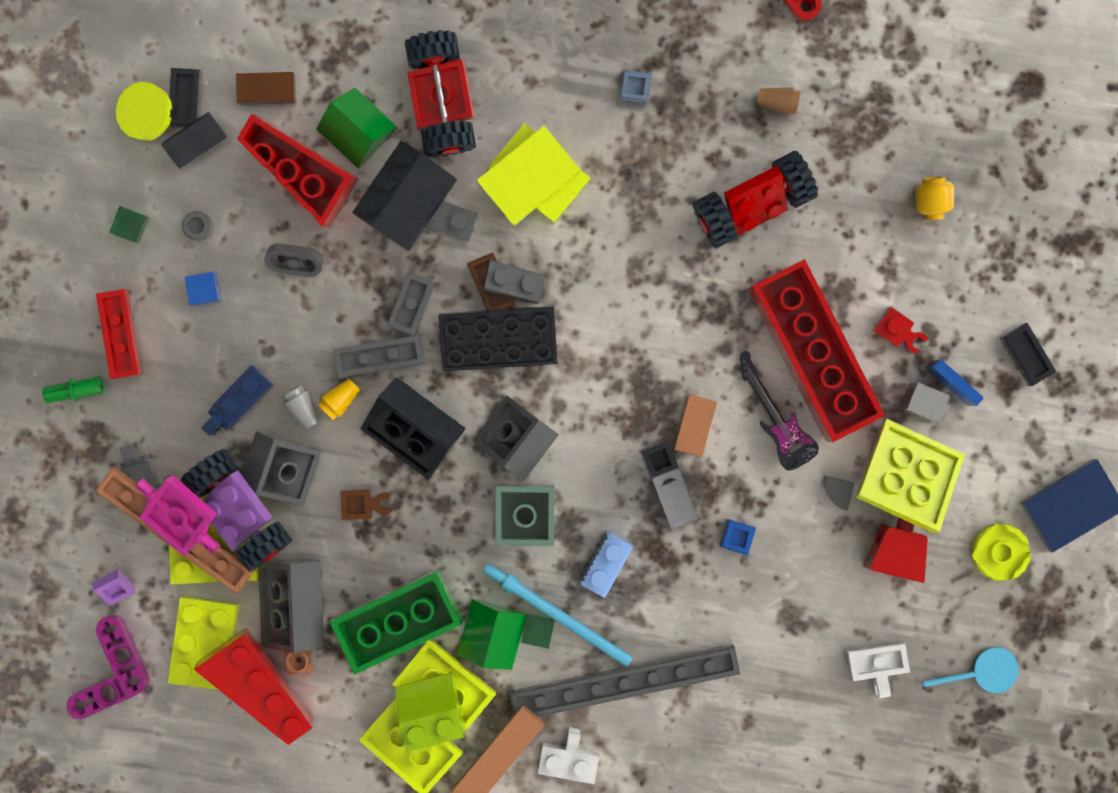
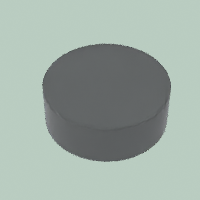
M193 211L184 217L182 230L188 238L195 241H203L212 234L213 222L208 215L199 211Z

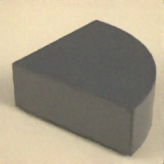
M824 475V488L828 497L837 507L848 511L854 482Z

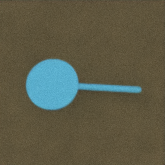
M991 647L978 655L972 672L923 681L922 686L927 687L975 677L978 685L984 690L991 693H1002L1010 689L1016 682L1019 667L1016 658L1011 652L1001 647Z

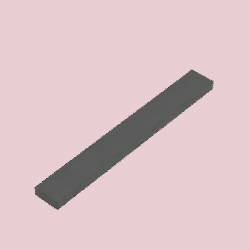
M732 644L510 691V698L514 714L523 705L539 717L740 674L735 646Z

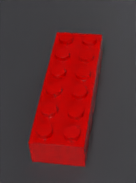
M805 259L747 288L826 442L834 443L885 416Z

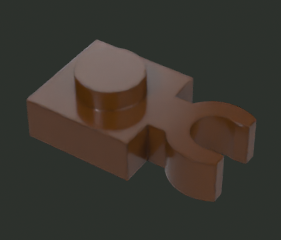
M371 489L340 491L342 520L371 519L372 510L382 515L392 512V508L385 509L380 505L382 498L391 497L389 492H382L376 497H371Z

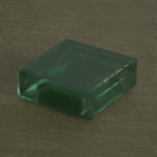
M119 206L109 233L139 244L150 217Z
M527 613L521 643L549 649L555 620Z

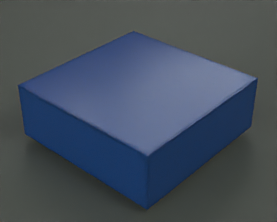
M215 272L184 277L189 305L195 306L221 301Z
M727 519L719 546L748 555L756 527Z

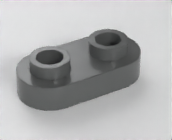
M276 243L268 247L264 262L270 270L277 273L314 277L321 272L324 258L314 248Z

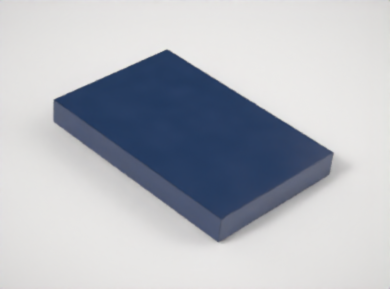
M1092 459L1020 502L1048 551L1052 553L1118 514V493L1098 459Z

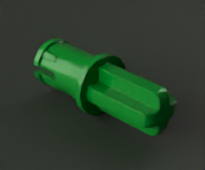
M101 376L78 381L69 379L67 383L43 387L42 396L46 403L70 399L78 401L81 397L104 394V383Z

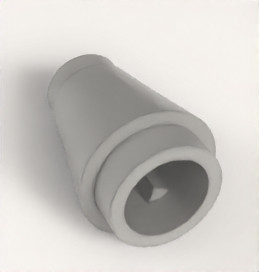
M302 385L289 390L281 396L284 401L282 405L304 429L319 422L308 390H304Z

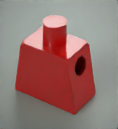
M899 517L896 527L881 524L863 566L872 571L924 583L928 538L926 535L913 532L915 525Z

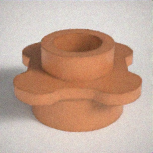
M313 649L297 653L284 651L286 656L285 671L290 675L302 672L305 674L311 673L314 669V665L311 663ZM298 657H300V658L302 659V661H301V662H297L296 659H297Z

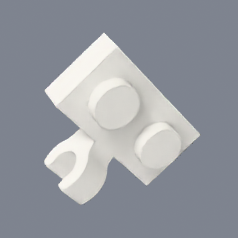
M903 642L846 651L850 679L858 681L874 678V693L879 698L891 696L888 676L910 673L906 644Z
M569 727L566 746L543 742L538 774L594 784L599 753L578 749L581 735L580 729Z

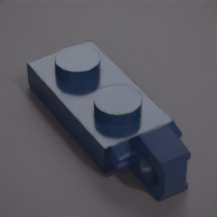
M251 365L211 406L212 408L208 413L212 417L201 429L209 436H214L222 427L228 430L231 426H235L274 384L254 365Z

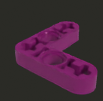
M109 615L101 619L96 625V635L115 676L85 688L69 698L66 706L67 712L75 719H84L136 696L149 685L150 678L125 621L118 615ZM109 624H115L117 630H115L113 633H107L105 628H107ZM122 637L123 641L114 646L111 645V642ZM123 647L129 651L130 658L128 662L123 663L116 658L118 648ZM134 664V668L126 671L125 673L123 672L122 669H125L130 665ZM132 676L133 678H140L141 682H139L137 686L135 684H129V680L132 678ZM108 685L115 690V698L113 700L103 698L101 693L103 686ZM91 697L94 698L95 702L85 708L78 709L76 705L78 702H83Z

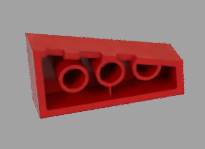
M251 114L237 140L263 167L268 169L304 209H307L322 227H331L359 178L262 117Z
M247 627L197 661L194 670L287 745H290L313 728V717Z

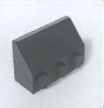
M304 558L269 560L259 567L262 647L291 653L324 647L323 637L325 631L322 619L323 598L321 594L322 569L320 567V560Z

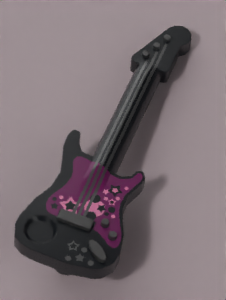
M743 351L740 354L743 381H748L773 422V425L769 426L760 421V426L773 438L781 466L787 471L795 470L812 460L818 454L819 446L810 435L801 430L795 413L791 412V418L789 421H785L757 376L758 371L750 360V353Z

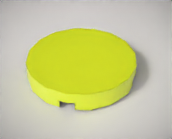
M148 82L133 83L118 98L116 120L121 130L129 137L138 140H155L170 125L171 117L169 116L170 109L172 110V103L168 94L159 86Z
M995 523L984 527L976 534L971 544V558L974 566L982 575L995 581L1011 580L1022 574L1030 562L1031 552H1029L1027 537L1019 529L1008 524Z

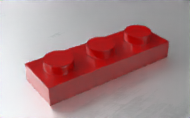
M120 289L96 293L110 379L142 375L128 290Z

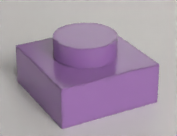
M118 569L92 582L93 592L109 606L135 593L134 584Z

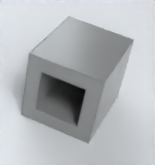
M918 382L909 383L899 409L927 421L940 423V420L944 419L949 411L950 403H948L950 395Z

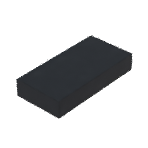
M171 68L169 98L172 103V110L170 109L169 117H171V122L169 126L172 128H185L200 118L203 73L200 69Z
M207 112L163 141L161 146L180 169L226 139L227 135L212 114Z
M1023 323L999 337L1028 386H1034L1057 372L1028 323Z

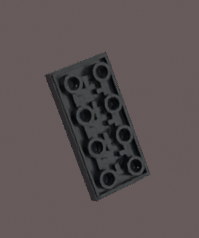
M554 306L438 314L443 372L558 364Z

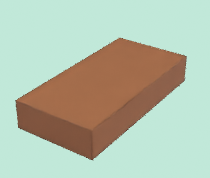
M691 394L688 395L674 450L702 457L716 409V401Z

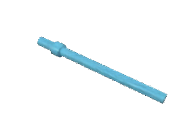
M490 563L483 570L484 574L501 584L500 588L509 594L511 592L515 593L627 667L631 662L632 656L519 583V579L511 573L507 575Z

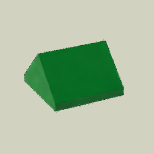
M353 88L329 103L316 130L353 165L360 169L398 127L360 91Z
M472 598L457 655L481 668L512 670L527 613Z

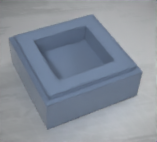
M623 70L619 100L647 104L652 74Z

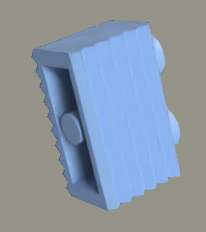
M606 531V536H603L604 541H600L601 546H597L598 551L594 552L595 556H592V561H589V566H586L587 571H583L584 576H580L582 586L604 598L633 549L632 543L611 531Z

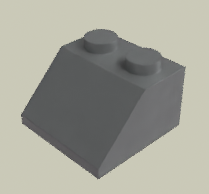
M507 395L473 442L503 468L525 481L559 434Z
M256 431L241 475L257 496L303 505L321 451L280 436Z

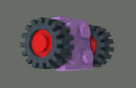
M221 449L190 468L181 477L180 481L199 498L209 494L202 501L217 513L211 524L231 551L239 548L235 554L248 572H251L277 555L293 539L279 521L260 532V529L273 517L239 473V467L227 451Z

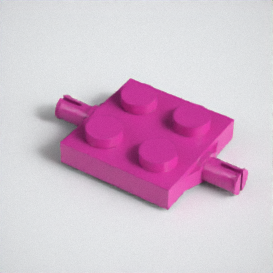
M174 475L168 477L157 490L144 478L136 484L135 489L148 498L146 509L139 518L183 556L189 553L197 543L201 544L210 554H213L218 549L220 544L207 534L209 525L217 516V513Z

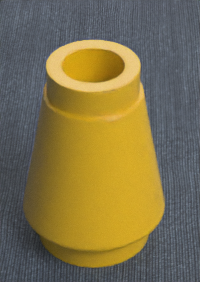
M348 378L345 382H342L321 396L322 400L317 405L332 420L338 416L341 418L357 396L356 394L360 392V389Z

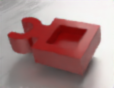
M893 307L887 308L872 330L895 347H898L903 342L905 349L911 354L919 353V350L913 346L915 338L922 342L928 340L924 333L912 332L910 329L914 322Z

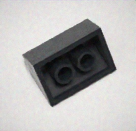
M400 140L352 213L376 231L407 251H410L458 179L423 153Z
M396 377L378 396L360 430L429 480L466 428Z

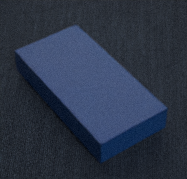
M932 360L925 367L967 406H978L984 399L978 391L943 360Z

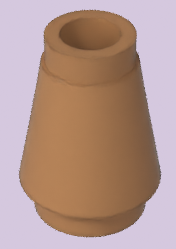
M794 87L760 88L757 105L789 116V113L797 114L801 91L794 90Z

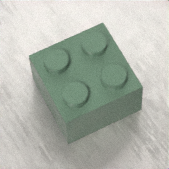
M554 484L496 485L495 545L554 546Z

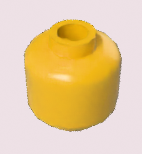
M946 177L922 178V183L916 185L915 209L920 214H926L927 220L943 219L944 213L950 212L954 208V186L951 182L946 181Z

